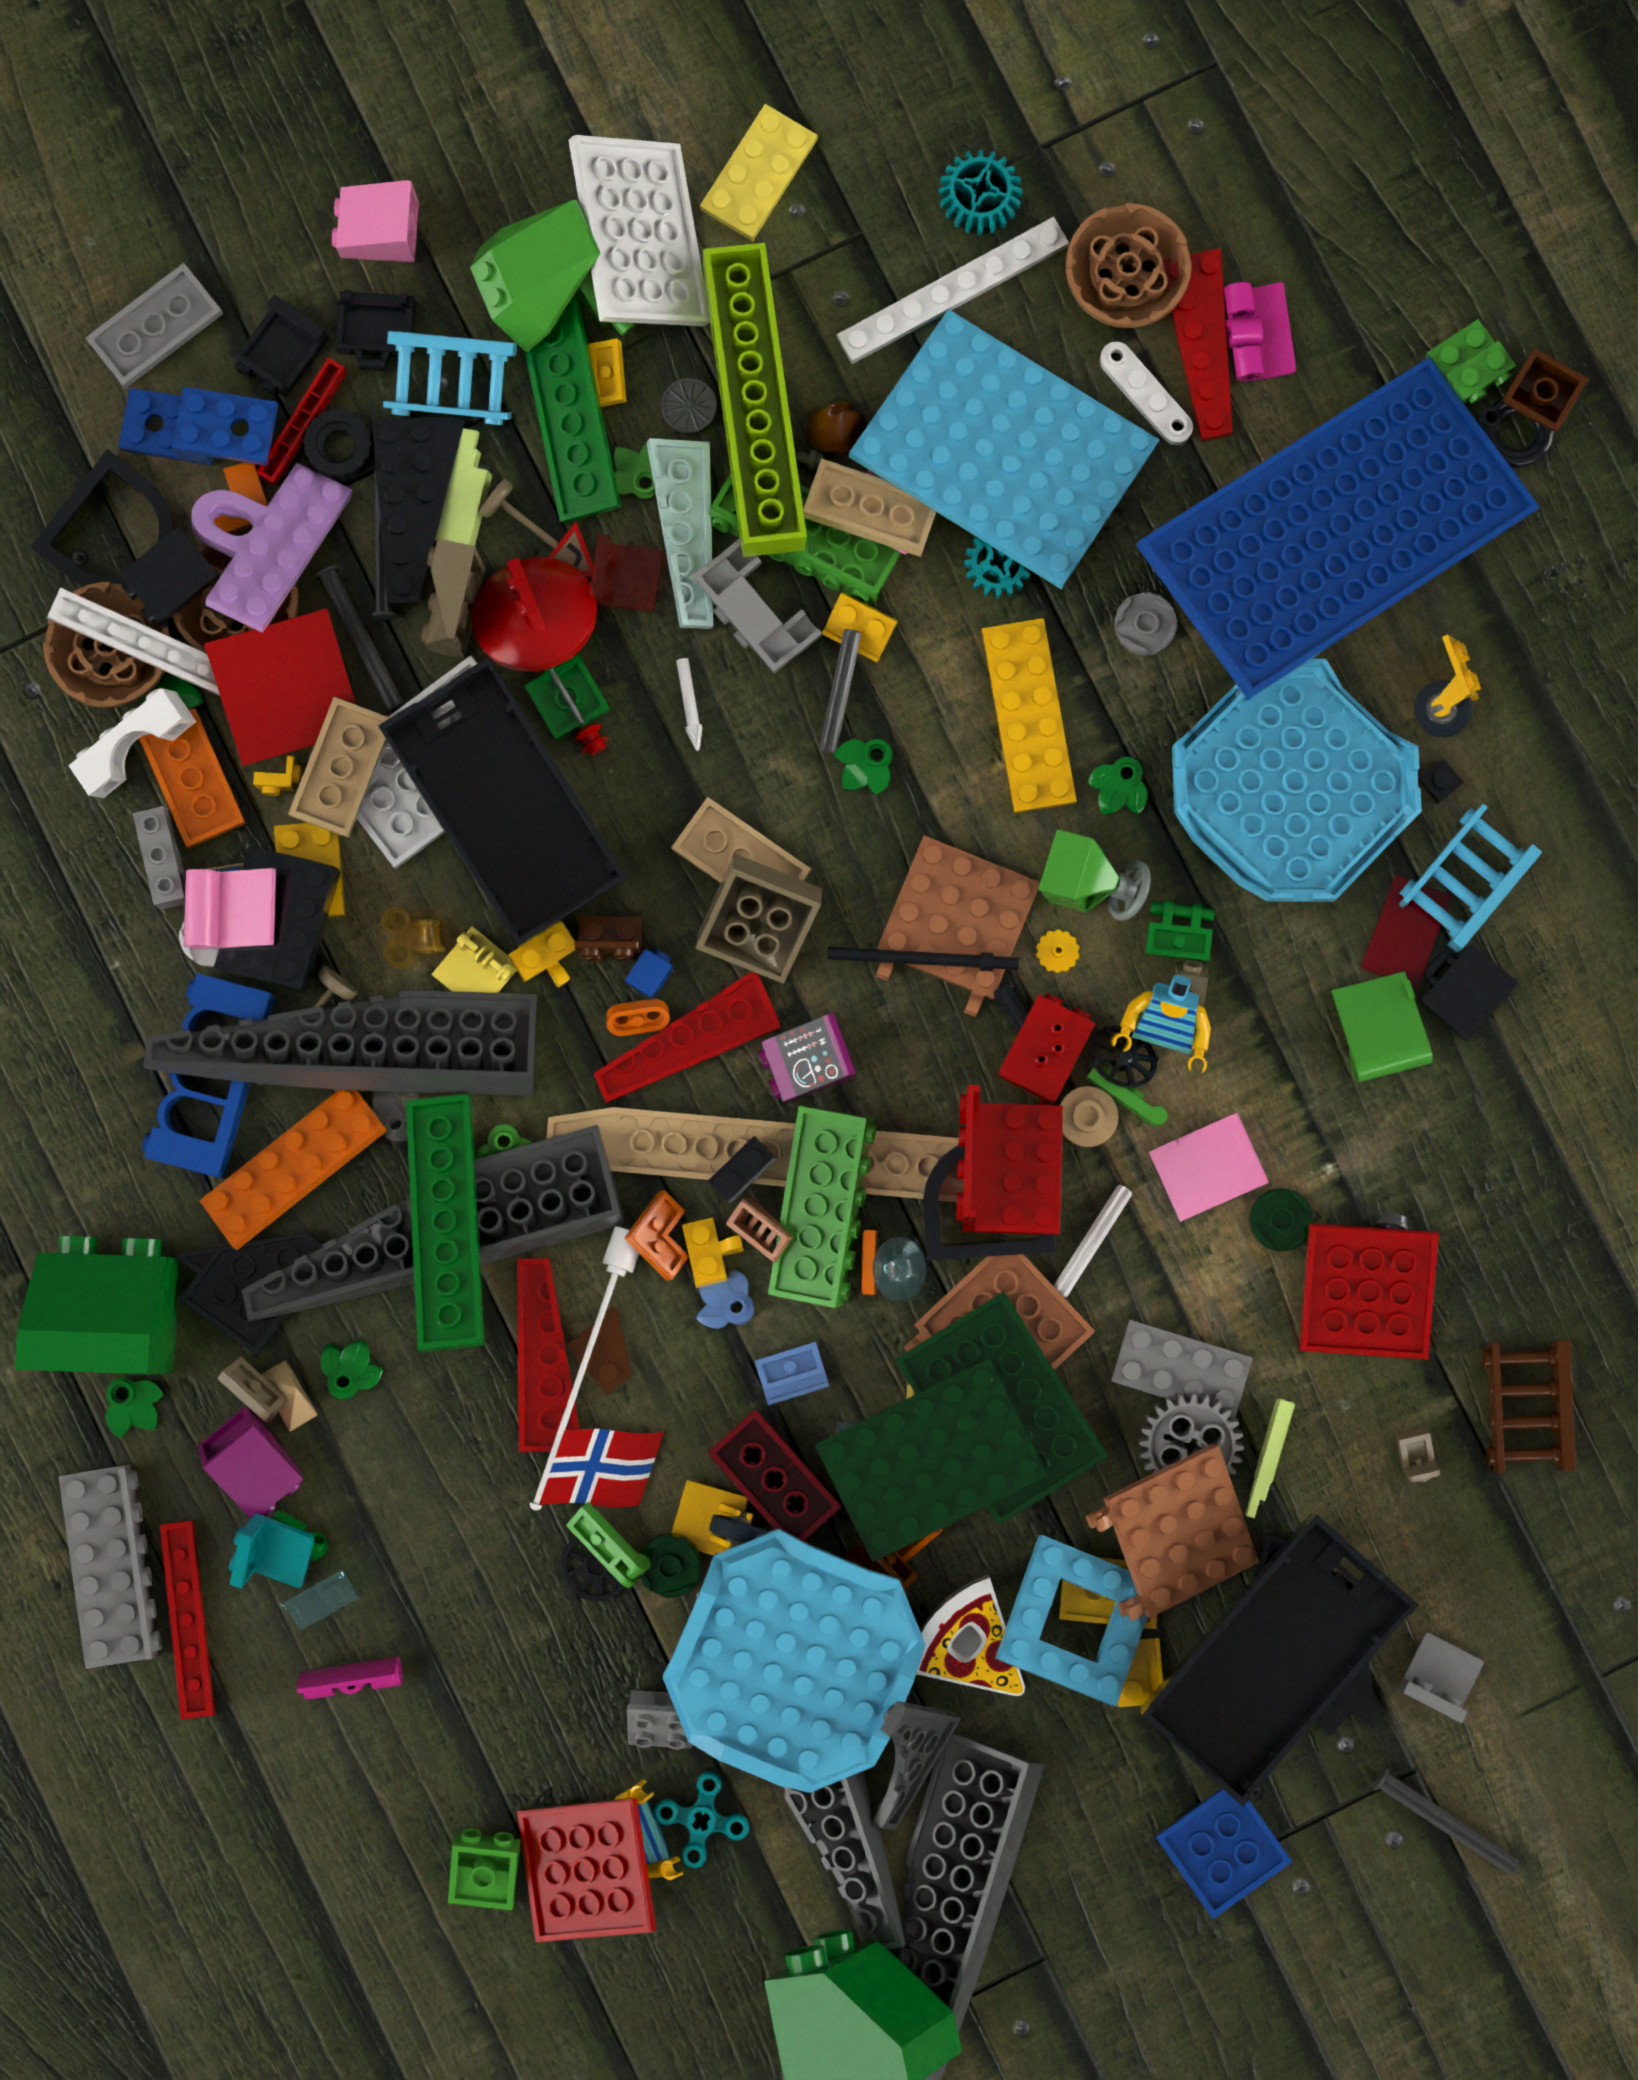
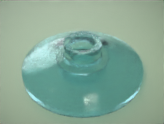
M895 1237L885 1241L875 1255L873 1262L874 1280L877 1288L886 1298L893 1301H907L916 1296L924 1284L926 1261L923 1252L914 1241L908 1238Z

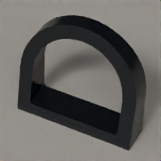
M108 449L30 547L35 554L81 587L98 582L122 585L125 583L122 577L103 578L92 575L79 568L52 547L110 473L114 474L150 503L158 519V542L174 530L171 512L160 491Z
M958 1145L953 1147L934 1165L926 1181L923 1196L927 1261L1056 1252L1055 1235L942 1244L940 1242L938 1216L939 1191L948 1172L958 1164V1159H965V1147Z

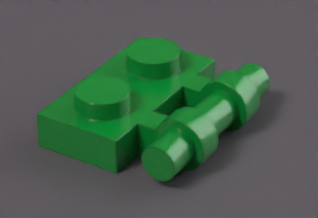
M1164 900V903L1151 901L1150 914L1162 915V922H1149L1145 955L1209 962L1213 930L1200 928L1201 920L1213 921L1215 909L1202 908V904L1195 903L1192 906L1174 904V901ZM1172 918H1189L1190 927L1172 925Z

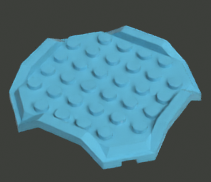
M1312 658L1250 700H1247L1240 688L1235 684L1191 730L1172 746L1175 815L1191 840L1239 886L1265 901L1334 902L1422 811L1421 789L1418 788L1417 772L1419 770L1418 746L1389 732L1342 687L1327 659Z
M777 1528L759 1535L753 1540L738 1546L735 1545L713 1555L701 1590L662 1678L689 1743L721 1762L776 1785L811 1793L875 1766L890 1739V1736L880 1730L885 1722L884 1716L887 1710L897 1701H906L915 1680L924 1652L925 1642L899 1578L864 1568L814 1547Z

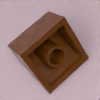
M1533 348L1509 387L1502 403L1557 433L1589 379L1538 349Z

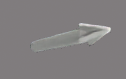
M682 658L676 660L687 722L685 729L695 750L698 751L700 749L703 727L702 724H699L689 659Z

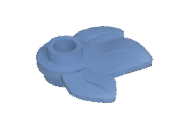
M732 1269L727 1275L728 1281L699 1288L700 1295L707 1304L696 1316L700 1323L710 1328L719 1329L728 1323L742 1325L752 1318L755 1307L752 1299L748 1296L749 1282L739 1271ZM736 1303H742L743 1306L739 1313L733 1312V1306Z

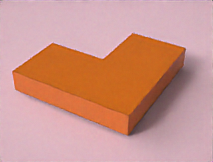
M243 462L223 469L230 491L243 495L263 506H268L255 464ZM219 516L214 520L217 527L229 534L252 527L249 521L240 517Z
M660 1190L624 1239L666 1281L673 1280L689 1257L669 1236V1233L685 1213V1210L665 1190Z

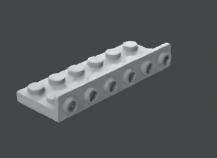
M130 1464L59 1476L85 1669L143 1659L149 1660L158 1657V1651L162 1648L159 1631L154 1629L153 1618L157 1617V1607L155 1600L150 1599L148 1586H152V1572L149 1566H145L144 1554L148 1553V1544L145 1534L141 1535L139 1522L143 1521V1509L141 1503L136 1502L135 1490L139 1488L136 1470L132 1471Z

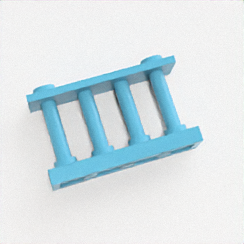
M388 331L387 344L396 345L395 351H399L395 401H383V408H392L391 414L410 416V410L484 417V423L503 425V419H512V412L501 411L504 361L508 362V356H516L517 343ZM415 347L427 348V354H430L426 404L408 402L411 352H414ZM446 350L458 351V357H461L457 407L439 405L442 355L446 354ZM477 353L489 354V360H492L488 410L470 408L473 358H477Z
M1484 804L1476 810L1471 807L1459 821L1463 824L1461 829L1417 882L1411 879L1399 893L1403 896V899L1398 903L1402 908L1413 900L1450 931L1448 934L1453 938L1447 945L1456 953L1463 949L1542 853L1533 844L1526 850L1521 847L1519 849L1483 821L1480 817L1488 808ZM1471 827L1510 858L1508 862L1512 866L1506 874L1501 871L1499 873L1496 872L1460 842ZM1451 851L1490 882L1488 886L1492 888V891L1486 898L1481 895L1479 897L1476 896L1440 866ZM1431 875L1470 907L1468 910L1473 914L1466 922L1461 919L1457 921L1420 890Z

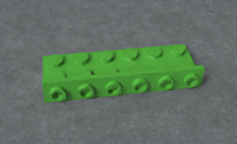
M730 473L711 505L709 515L711 516V524L716 530L722 533L728 532L740 538ZM800 484L804 509L810 489ZM804 518L807 533L805 550L768 554L776 561H784L794 566L799 573L805 576H813L821 580L829 589L840 590L874 607L881 589L902 553L889 546Z
M804 1105L798 1107L780 1217V1224L793 1238L777 1262L773 1263L768 1295L831 1308L842 1306L844 1301L848 1300L851 1290V1284L847 1282L849 1270L853 1269L856 1260V1252L852 1251L854 1238H858L861 1229V1220L857 1219L859 1207H863L866 1199V1188H863L864 1175L867 1176L871 1168V1157L868 1156L869 1145L874 1143L877 1132L876 1125H873L874 1117L857 1116ZM777 1236L776 1246L781 1240V1237Z

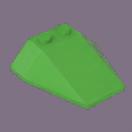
M573 199L499 229L479 248L470 269L492 321L524 351L529 352L551 332L600 255V251L578 200Z

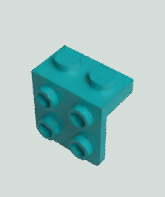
M255 1513L245 1527L241 1526L235 1535L234 1545H237V1549L229 1563V1570L232 1571L230 1585L242 1589L253 1573L257 1572L293 1587L301 1588L306 1581L314 1543L313 1535Z

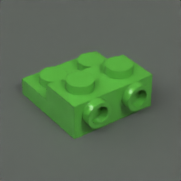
M1479 319L1425 355L1426 359L1428 357L1431 358L1464 404L1468 401L1471 404H1475L1487 395L1485 390L1495 384L1498 388L1507 383L1513 377L1511 373L1516 367V364L1499 340L1494 342Z
M475 1828L464 1829L462 1833L456 1832L452 1845L448 1903L513 1910L521 1839H513V1835L508 1832H498L494 1836L481 1835V1832Z

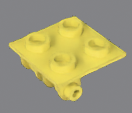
M471 926L467 932L461 933L456 940L458 942L431 975L452 992L499 993L517 970L506 953Z

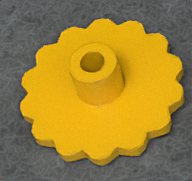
M1057 929L1055 932L1048 931L1046 936L1040 938V943L1036 946L1038 950L1036 957L1040 959V965L1045 966L1049 972H1067L1070 967L1075 966V960L1079 959L1078 950L1080 947L1076 944V938L1070 936V933L1067 931L1062 932L1060 929Z

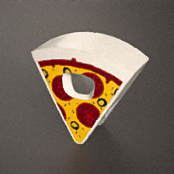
M989 1575L975 1579L958 1588L946 1597L925 1620L920 1628L925 1648L916 1674L1007 1695L1021 1696L1025 1691V1685L1019 1668L995 1659L1006 1626Z

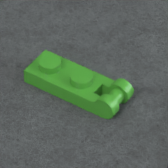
M1102 1066L1101 1069L1109 1075L1111 1070ZM1095 1068L1086 1077V1080L1108 1093L1112 1099L1148 1125L1159 1127L1166 1122L1168 1118L1166 1109L1161 1106L1151 1107L1142 1100L1144 1095L1136 1088H1124L1114 1085L1105 1080Z
M589 1502L583 1505L566 1524L571 1532L624 1587H633L638 1582L639 1575L645 1574L651 1567L648 1557L638 1554Z

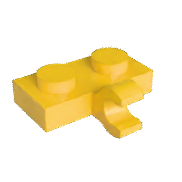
M561 921L508 954V958L524 982L547 970L553 982L559 988L570 980V977L559 964V961L576 951L574 948L575 941Z
M713 1217L683 1224L682 1228L696 1288L728 1281L722 1256L744 1252L740 1235L719 1241Z

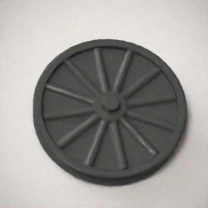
M682 378L673 382L665 390L661 400V411L664 420L673 430L683 434H695L705 430L713 422L717 412V400L713 390L705 382L696 378Z

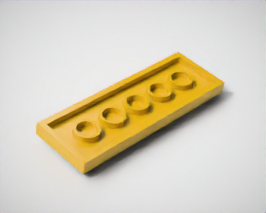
M1044 618L982 628V638L1014 814L1076 804V794Z

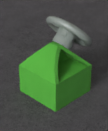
M1057 829L1038 890L1051 904L1085 913L1109 896L1108 907L1112 917L1119 921H1125L1132 918L1143 906L1149 893L1151 874L1148 866L1139 860L1127 863L1119 872H1116L1105 852L1093 838ZM1137 870L1132 878L1128 876L1131 872ZM1141 882V886H1140L1139 893H1138V895H1137V897H1136V899H1135V901H1134V896H1135L1136 891H1137V886H1138L1139 883ZM1118 899L1125 902V911L1119 910Z

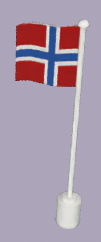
M614 1227L602 1262L608 1265L606 1271L612 1273L534 1502H530L531 1509L535 1511L542 1508L541 1505L561 1503L586 1504L589 1502L591 1505L612 1508L639 1505L664 1431L637 1434L606 1429L565 1430L617 1277H625L626 1272L633 1273L639 1253L624 1239L630 1230L621 1227Z

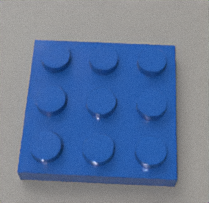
M1222 1788L1155 1835L1213 1919L1292 1863V1860L1252 1803L1248 1801L1242 1807Z

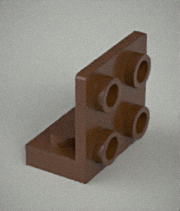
M579 916L578 941H575L574 948L579 956H583L586 961H603V956H614L617 961H635V956H641L643 918Z

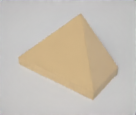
M287 1360L261 1374L288 1399L279 1410V1414L290 1432L318 1415Z

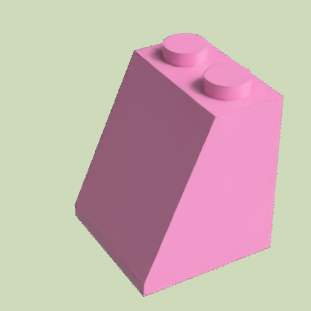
M403 180L341 187L340 198H335L334 215L338 217V228H333L332 246L336 247L340 258L415 262L419 201L412 181Z

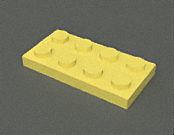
M764 104L700 204V210L753 241L815 145L818 135Z

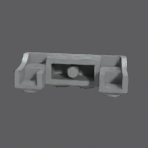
M739 538L692 576L716 606L713 612L724 625L729 622L737 631L733 636L744 649L749 646L772 673L775 674L794 657L799 656L822 636V632L813 625L802 609L783 625L745 580L762 562L758 556L742 557Z

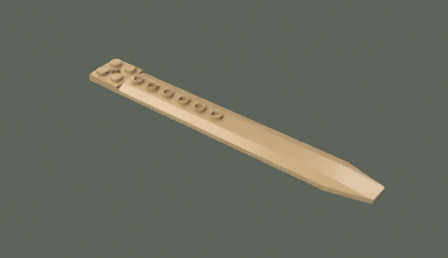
M611 1107L548 1117L546 1139L598 1125L611 1171L709 1180L753 1136H757L778 1159L752 1184L786 1187L796 1123ZM877 1131L874 1143L869 1145L868 1156L871 1157V1168L867 1176L864 1175L863 1182L866 1194L923 1199L926 1181L931 1170L946 1152L958 1145L959 1138ZM958 1164L948 1172L943 1180L938 1201L957 1202V1192H964V1179H957Z

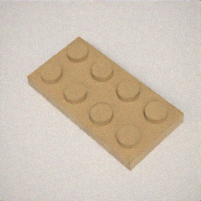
M822 458L803 509L804 518L919 557L922 555L936 511L884 479Z
M333 697L288 815L349 838L387 741L378 725L388 720L389 717Z
M709 797L706 798L671 847L674 852L719 883H721L734 853L802 881L805 880L811 871V868Z

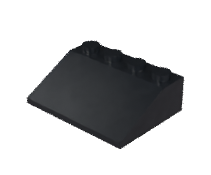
M249 846L242 870L276 869L274 945L220 948L214 968L306 993L341 871L331 865Z

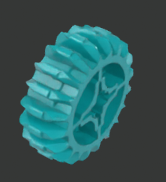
M981 149L978 150L977 157L973 158L969 151L966 152L965 161L957 156L954 159L955 167L951 165L946 167L945 172L947 175L940 178V184L943 187L938 189V196L943 198L940 201L941 209H948L945 217L947 219L956 217L954 221L956 228L960 227L963 223L966 224L965 232L967 234L970 233L972 227H976L979 236L983 234V227H987L990 233H994L995 223L1004 228L1007 223L1005 218L1014 219L1015 212L1013 209L1020 208L1021 201L1018 198L1022 196V189L1017 187L1021 179L1019 176H1013L1015 173L1014 165L1005 167L1007 161L1005 156L996 161L994 151L989 154V158L983 157L984 152ZM981 172L979 176L973 179L965 177L972 173ZM991 175L1001 182L1005 193L1000 192V188L992 185L990 182ZM983 182H985V192H983L982 195L979 196L978 202L976 203V193H978L979 189H981ZM955 192L961 193V197L968 199L971 204L969 210L958 201ZM996 205H999L992 211L980 213L984 207H996Z

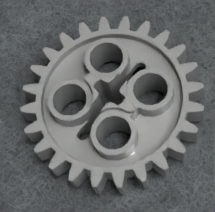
M1192 1391L1189 1400H1185L1182 1393L1179 1392L1178 1402L1174 1403L1169 1397H1166L1167 1407L1163 1408L1156 1404L1155 1409L1158 1415H1146L1151 1426L1142 1425L1141 1432L1147 1435V1437L1138 1439L1139 1445L1147 1447L1139 1452L1140 1458H1150L1143 1464L1145 1470L1155 1469L1154 1473L1211 1444H1215L1220 1447L1228 1473L1236 1474V1470L1231 1463L1242 1462L1241 1456L1236 1454L1235 1451L1244 1450V1445L1235 1440L1243 1437L1242 1430H1232L1239 1422L1237 1418L1228 1419L1232 1413L1229 1407L1220 1411L1221 1401L1219 1399L1209 1404L1208 1394L1205 1393L1201 1401H1199L1195 1391ZM1178 1418H1185L1189 1421V1425L1185 1430L1178 1431L1172 1427L1173 1422ZM1213 1427L1220 1430L1219 1436L1214 1440H1207L1203 1437V1433L1208 1428ZM1165 1434L1172 1435L1174 1438H1176V1439H1178V1440H1175V1439H1165V1438H1164V1435H1165ZM1192 1438L1196 1439L1198 1446L1192 1445L1191 1449L1188 1450L1184 1442L1190 1443ZM1175 1448L1179 1451L1176 1459L1169 1461L1162 1457L1166 1449Z

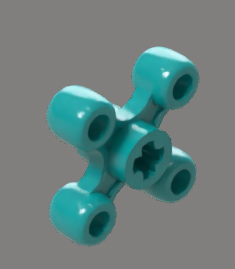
M713 1770L704 1771L699 1775L696 1784L699 1796L695 1804L683 1807L671 1798H664L654 1808L655 1819L660 1824L671 1825L673 1823H680L689 1830L690 1839L683 1847L681 1859L691 1869H697L705 1863L707 1859L705 1840L711 1833L721 1832L729 1839L739 1841L744 1839L750 1830L749 1821L744 1815L740 1813L722 1815L716 1811L714 1799L722 1788V1779ZM712 1779L715 1782V1787L712 1789L706 1788L703 1784L704 1780ZM663 1807H670L673 1814L666 1817L662 1814L661 1809ZM697 1812H701L702 1816L705 1813L710 1816L707 1820V1826L703 1827L702 1823L699 1825L694 1823ZM739 1822L742 1824L743 1829L735 1832L731 1829V1824ZM691 1850H696L699 1852L700 1858L693 1860L689 1857L688 1853Z

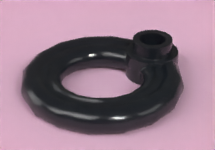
M1504 397L1481 410L1476 421L1510 467L1521 468L1531 466L1544 458L1551 448L1554 432L1532 419L1530 420L1535 426L1536 433L1534 440L1529 446L1523 449H1512L1502 442L1498 431L1503 419L1510 414H1521L1502 403ZM1486 415H1493L1496 420L1495 423H1489L1486 420Z

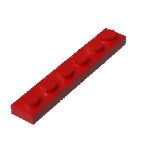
M194 1520L161 1524L160 1533L181 1720L215 1715V1705Z

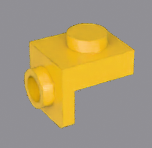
M287 756L286 774L254 772L253 785L258 790H262L261 794L269 796H280L281 791L296 792L297 783L300 784L303 776L302 765H298V760L294 756Z

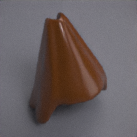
M834 399L824 407H815L806 417L808 440L820 452H836L849 456L850 450L867 427L864 415L861 412L851 411L853 404L845 399Z

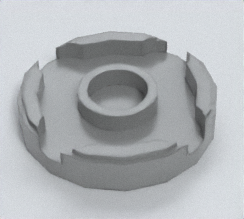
M1142 592L1141 594L1126 598L1118 608L1114 621L1115 634L1121 645L1130 652L1142 656L1154 655L1166 649L1173 640L1178 626L1176 614L1171 603L1161 595L1151 592Z

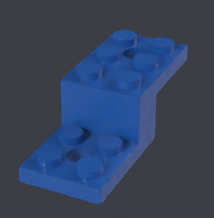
M183 387L182 396L129 388L118 448L123 452L209 466L213 465L214 457L267 466L278 404L275 401ZM154 417H160L164 420L163 427L156 432L148 430V422ZM242 421L248 423L249 430L245 435L236 436L233 434L232 429L236 423Z

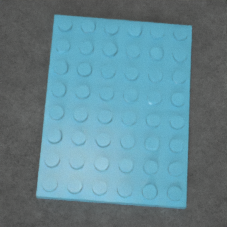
M948 309L850 450L849 458L1062 590L1154 451L1159 439Z

